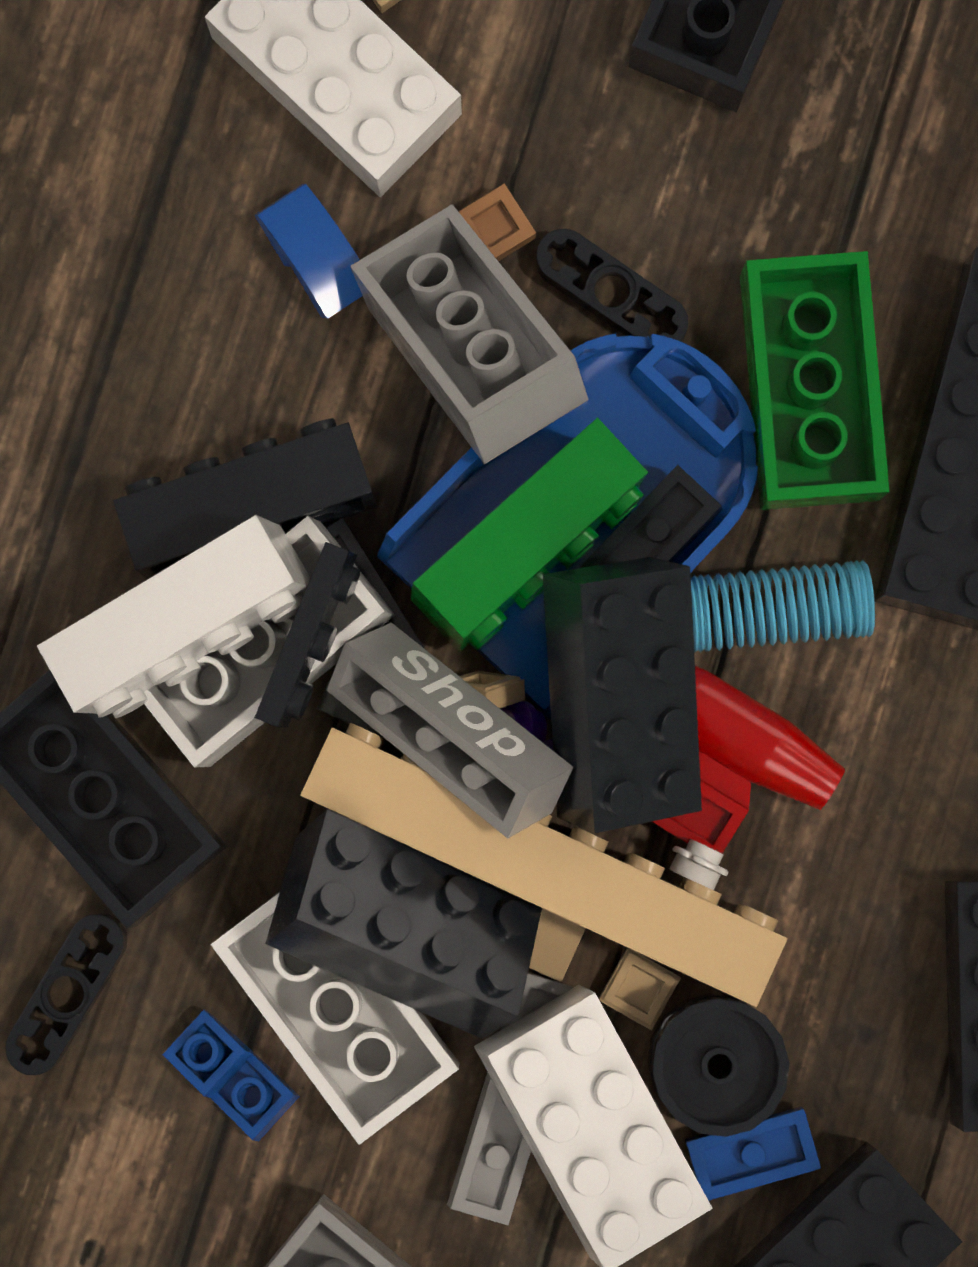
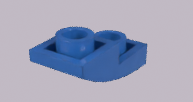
M307 184L300 185L254 215L284 266L293 269L321 318H330L363 296L350 267L360 259Z
M203 1010L162 1054L204 1097L211 1098L253 1141L259 1142L300 1097L262 1059L207 1010Z

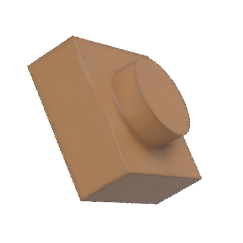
M505 183L459 211L498 262L536 239L535 230Z

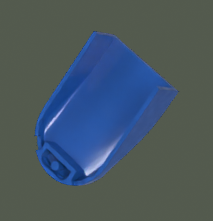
M611 334L587 341L572 349L571 352L575 356L589 400L486 464L482 462L471 447L386 534L377 557L412 589L415 580L598 417L648 471L639 487L644 496L637 502L638 506L677 465L722 505L723 510L673 561L674 563L690 566L691 573L740 519L749 503L756 483L758 466H756V448L753 435L756 432V428L749 407L740 390L720 366L709 357L681 341L666 336L651 334L650 337H616V334ZM623 521L612 530L605 522L602 523L595 530L599 537L592 543L594 546L569 569H566L559 562L549 572L578 569ZM543 592L523 610L516 602L504 612V615L508 618L503 623L504 627L477 651L501 674L524 679L525 696L551 720Z

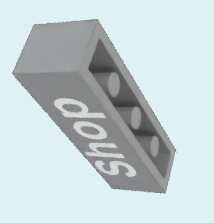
M389 623L345 643L327 687V691L506 838L512 837L552 814L573 766L393 623Z

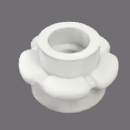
M690 839L686 849L674 846L673 851L677 854L669 868L673 872L714 890L721 874L724 876L728 875V870L719 866L724 854L693 839Z

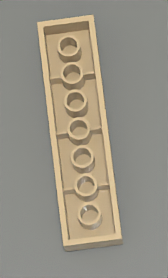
M353 723L349 724L345 733L331 728L300 796L750 1005L758 1006L788 939L773 932L778 920L746 905L738 904L734 913L717 906L722 894L685 878L682 879L679 888L660 879L665 868L634 853H627L624 862L604 853L608 841L577 827L572 828L569 836L548 828L552 818L551 815L512 837L506 838L405 754H403L402 759H399L382 751L386 742L383 737Z

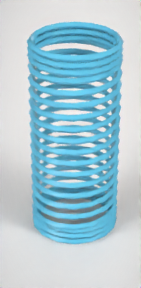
M856 560L854 563L847 561L842 567L837 562L832 567L825 563L821 569L814 564L810 570L804 565L799 571L794 566L789 571L782 567L778 574L771 568L767 574L762 569L756 575L750 570L746 577L739 571L735 578L730 572L724 578L719 573L715 575L714 579L709 574L705 577L700 574L698 578L694 575L691 578L694 653L697 650L700 653L703 650L709 652L712 648L710 610L707 594L708 585L712 599L716 649L720 651L723 647L718 604V585H720L723 599L726 646L728 649L733 647L729 581L733 593L736 642L740 649L744 646V627L739 597L740 581L744 593V616L748 646L752 648L755 644L750 581H752L754 588L758 643L762 647L766 643L765 618L760 592L761 578L765 588V611L769 643L773 646L777 641L775 610L771 591L772 576L776 587L778 635L780 643L783 645L787 642V620L790 640L794 644L798 640V623L800 637L804 643L809 639V626L811 637L815 642L820 638V627L822 637L826 641L830 638L831 629L836 640L841 637L842 630L847 639L852 634L855 638L859 636L862 638L865 636L870 637L874 632L875 602L869 566L864 560L860 562ZM836 570L838 571L840 577L839 595L835 580ZM815 572L818 578V602L814 586ZM825 572H827L829 578V602L824 581ZM804 573H805V575H806L807 582H808V586H807L808 610H807L806 596H805V591H804V586H803ZM793 575L797 582V609L792 586ZM783 576H784L785 583H786L787 619H786V609H785V603H784V596H783V591H782V577H783Z

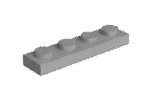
M528 972L519 1016L502 1026L501 1030L575 986ZM488 1072L447 1205L450 1209L509 1225L531 1150Z

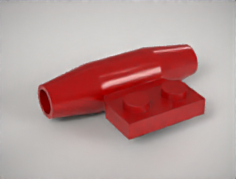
M695 665L702 811L652 822L687 844L690 839H693L723 853L749 811L751 782L821 810L840 783L845 773V768L791 721L711 672Z

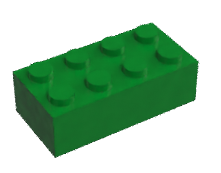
M868 251L747 260L740 274L751 412L756 432L753 435L756 448V466H758L757 481L760 510L881 500L890 491Z
M597 417L415 580L412 585L410 600L459 653L469 643L479 650L504 627L503 623L508 619L504 612L516 602L523 610L544 592L543 574L550 573L549 571L559 562L566 569H569L594 546L592 543L599 537L595 530L602 523L605 522L612 530L638 506L637 502L644 496L639 487L648 471Z

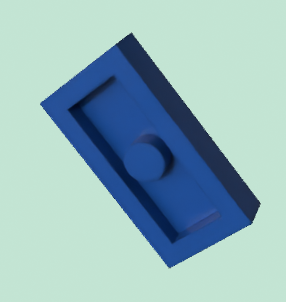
M802 1107L770 1115L754 1129L728 1137L702 1134L685 1139L694 1175L708 1201L821 1169L805 1110Z

